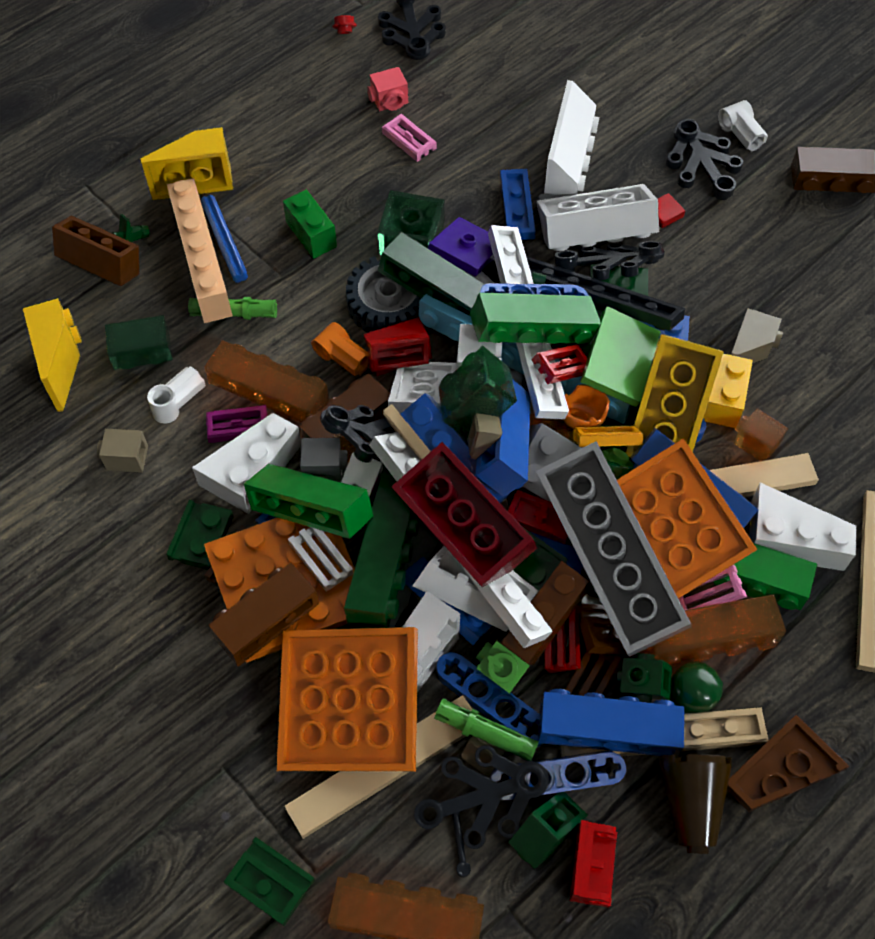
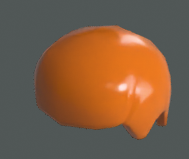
M581 384L577 385L570 395L565 394L569 413L562 420L568 427L575 429V427H600L604 423L610 403L605 393L588 385Z

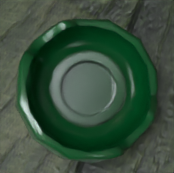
M698 661L688 662L678 668L671 677L670 701L675 706H684V714L709 712L722 697L723 682L716 670L706 663Z

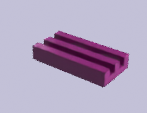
M266 405L206 412L208 442L214 443L235 439L267 417ZM259 416H261V418H259V419H250V420H243V419H242V418H251V417H259ZM231 420V422L213 424V422Z

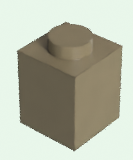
M105 428L103 440H99L97 445V456L101 458L106 470L143 472L148 444L142 431Z

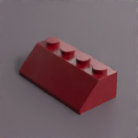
M443 442L391 486L481 587L511 572L537 549L535 541Z

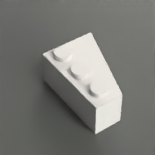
M274 413L270 414L193 466L192 469L198 485L249 514L251 506L244 483L268 463L285 468L301 447L299 428Z
M759 483L751 500V503L758 508L757 513L750 520L749 537L752 542L817 563V567L845 571L856 555V526L763 483Z
M443 546L429 561L413 584V587L425 593L428 591L440 600L507 632L509 628L455 557ZM512 570L508 573L509 576L531 602L538 593V590Z
M426 591L403 625V627H415L418 629L417 692L437 668L439 658L448 653L457 642L460 631V613L428 591Z

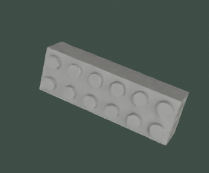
M597 441L537 470L536 473L628 656H633L691 628L689 618Z

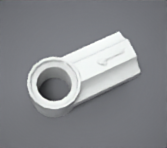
M743 100L719 110L718 121L722 129L726 132L732 130L746 149H749L751 152L755 151L766 142L768 135L754 119L753 109L748 101Z
M191 366L189 368L185 367L165 385H156L149 390L147 398L153 418L157 422L166 424L176 420L179 415V408L206 386L204 379L199 375L198 371Z

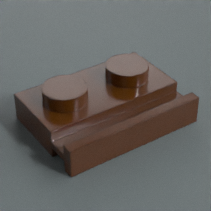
M582 603L575 610L582 620L579 625L587 653L628 655L603 605ZM647 648L639 653H647L650 650V648Z

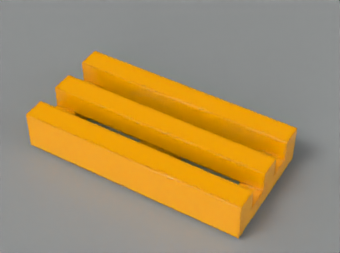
M635 426L575 427L573 429V440L576 441L579 447H585L597 441L599 447L643 445V433Z

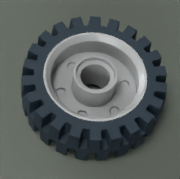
M375 256L369 258V264L365 260L361 262L360 269L355 267L352 271V276L349 275L346 285V301L351 319L354 318V323L358 327L362 325V330L367 333L371 329L375 331L417 318L419 301L421 300L412 292L378 272L380 260L377 261Z

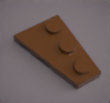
M795 715L729 778L727 791L748 812H751L845 771L850 766L800 717Z

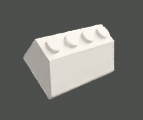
M567 80L548 156L544 194L576 195L578 191L583 192L586 176L582 175V172H588L591 156L586 154L593 150L595 136H591V133H597L599 117L595 116L596 104L570 80Z
M644 184L537 201L544 241L547 247L554 251H564L569 246L574 245L590 247L595 245L596 242L606 240L608 242H620L623 238L631 236L646 238L651 233L659 232L658 199Z

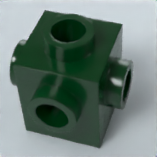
M636 653L634 658H623L622 667L617 672V684L620 692L626 696L638 698L639 702L652 703V699L670 700L672 666L664 660H655V655Z

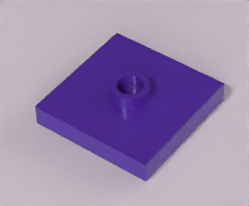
M461 217L452 222L428 245L429 250L475 277L494 260L488 231Z

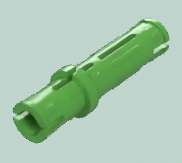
M251 297L228 299L232 317H243L244 320H250L251 317H277L276 299L257 300L251 299ZM197 298L189 299L188 311L190 316H202Z
M444 698L441 700L434 717L435 720L461 730L462 735L466 737L470 734L522 759L532 760L539 741L479 715V711L475 709L470 711Z

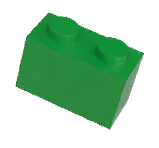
M307 189L283 200L286 223L313 259L337 248L335 225Z

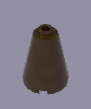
M686 754V756H681V758H675V755L659 756V765L679 845L687 846V853L709 854V846L717 845L731 772L732 757Z

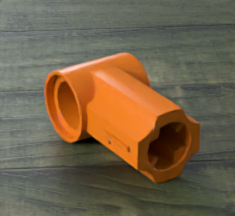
M336 322L328 325L311 341L314 351L321 358L327 361L333 359L354 376L363 374L367 370L369 362H371L369 353L353 342L346 330Z

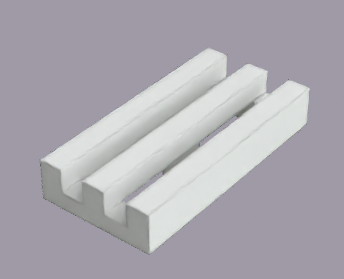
M310 527L307 530L302 529L299 531L298 536L288 538L289 545L326 592L353 574V568L322 530ZM315 535L342 570L341 573L337 571L312 539V536ZM305 542L333 577L328 581L300 544Z

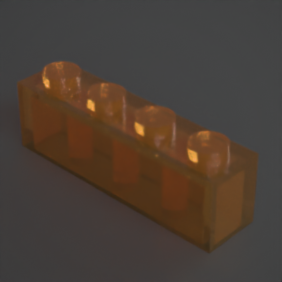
M222 340L204 366L209 384L256 404L266 405L268 409L301 423L308 416L318 413L329 401L327 384L320 378L302 374L292 366L278 364L266 355L254 354L239 344H230Z
M774 595L684 610L691 622V628L649 647L650 650L647 654L655 655V660H664L672 667L680 664L682 660L694 659L695 662H702L721 653H726L727 656H735L749 648L758 647L759 650L772 649L778 645L786 633V629Z
M348 873L347 878H337L328 924L331 929L382 939H479L484 904L477 903V897L467 894H456L455 899L441 896V891L435 888L420 887L419 892L406 890L405 884L398 881L384 880L383 885L369 883V877L365 875Z

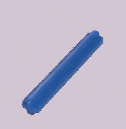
M213 195L203 196L201 199L203 210L233 281L236 283L245 281L248 278L246 268L218 203Z

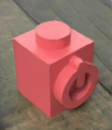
M399 67L370 74V86L367 87L370 101H375L379 111L386 109L393 111L400 109L404 104H408V83Z

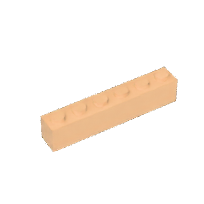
M194 178L167 184L203 321L208 323L232 317L226 288Z

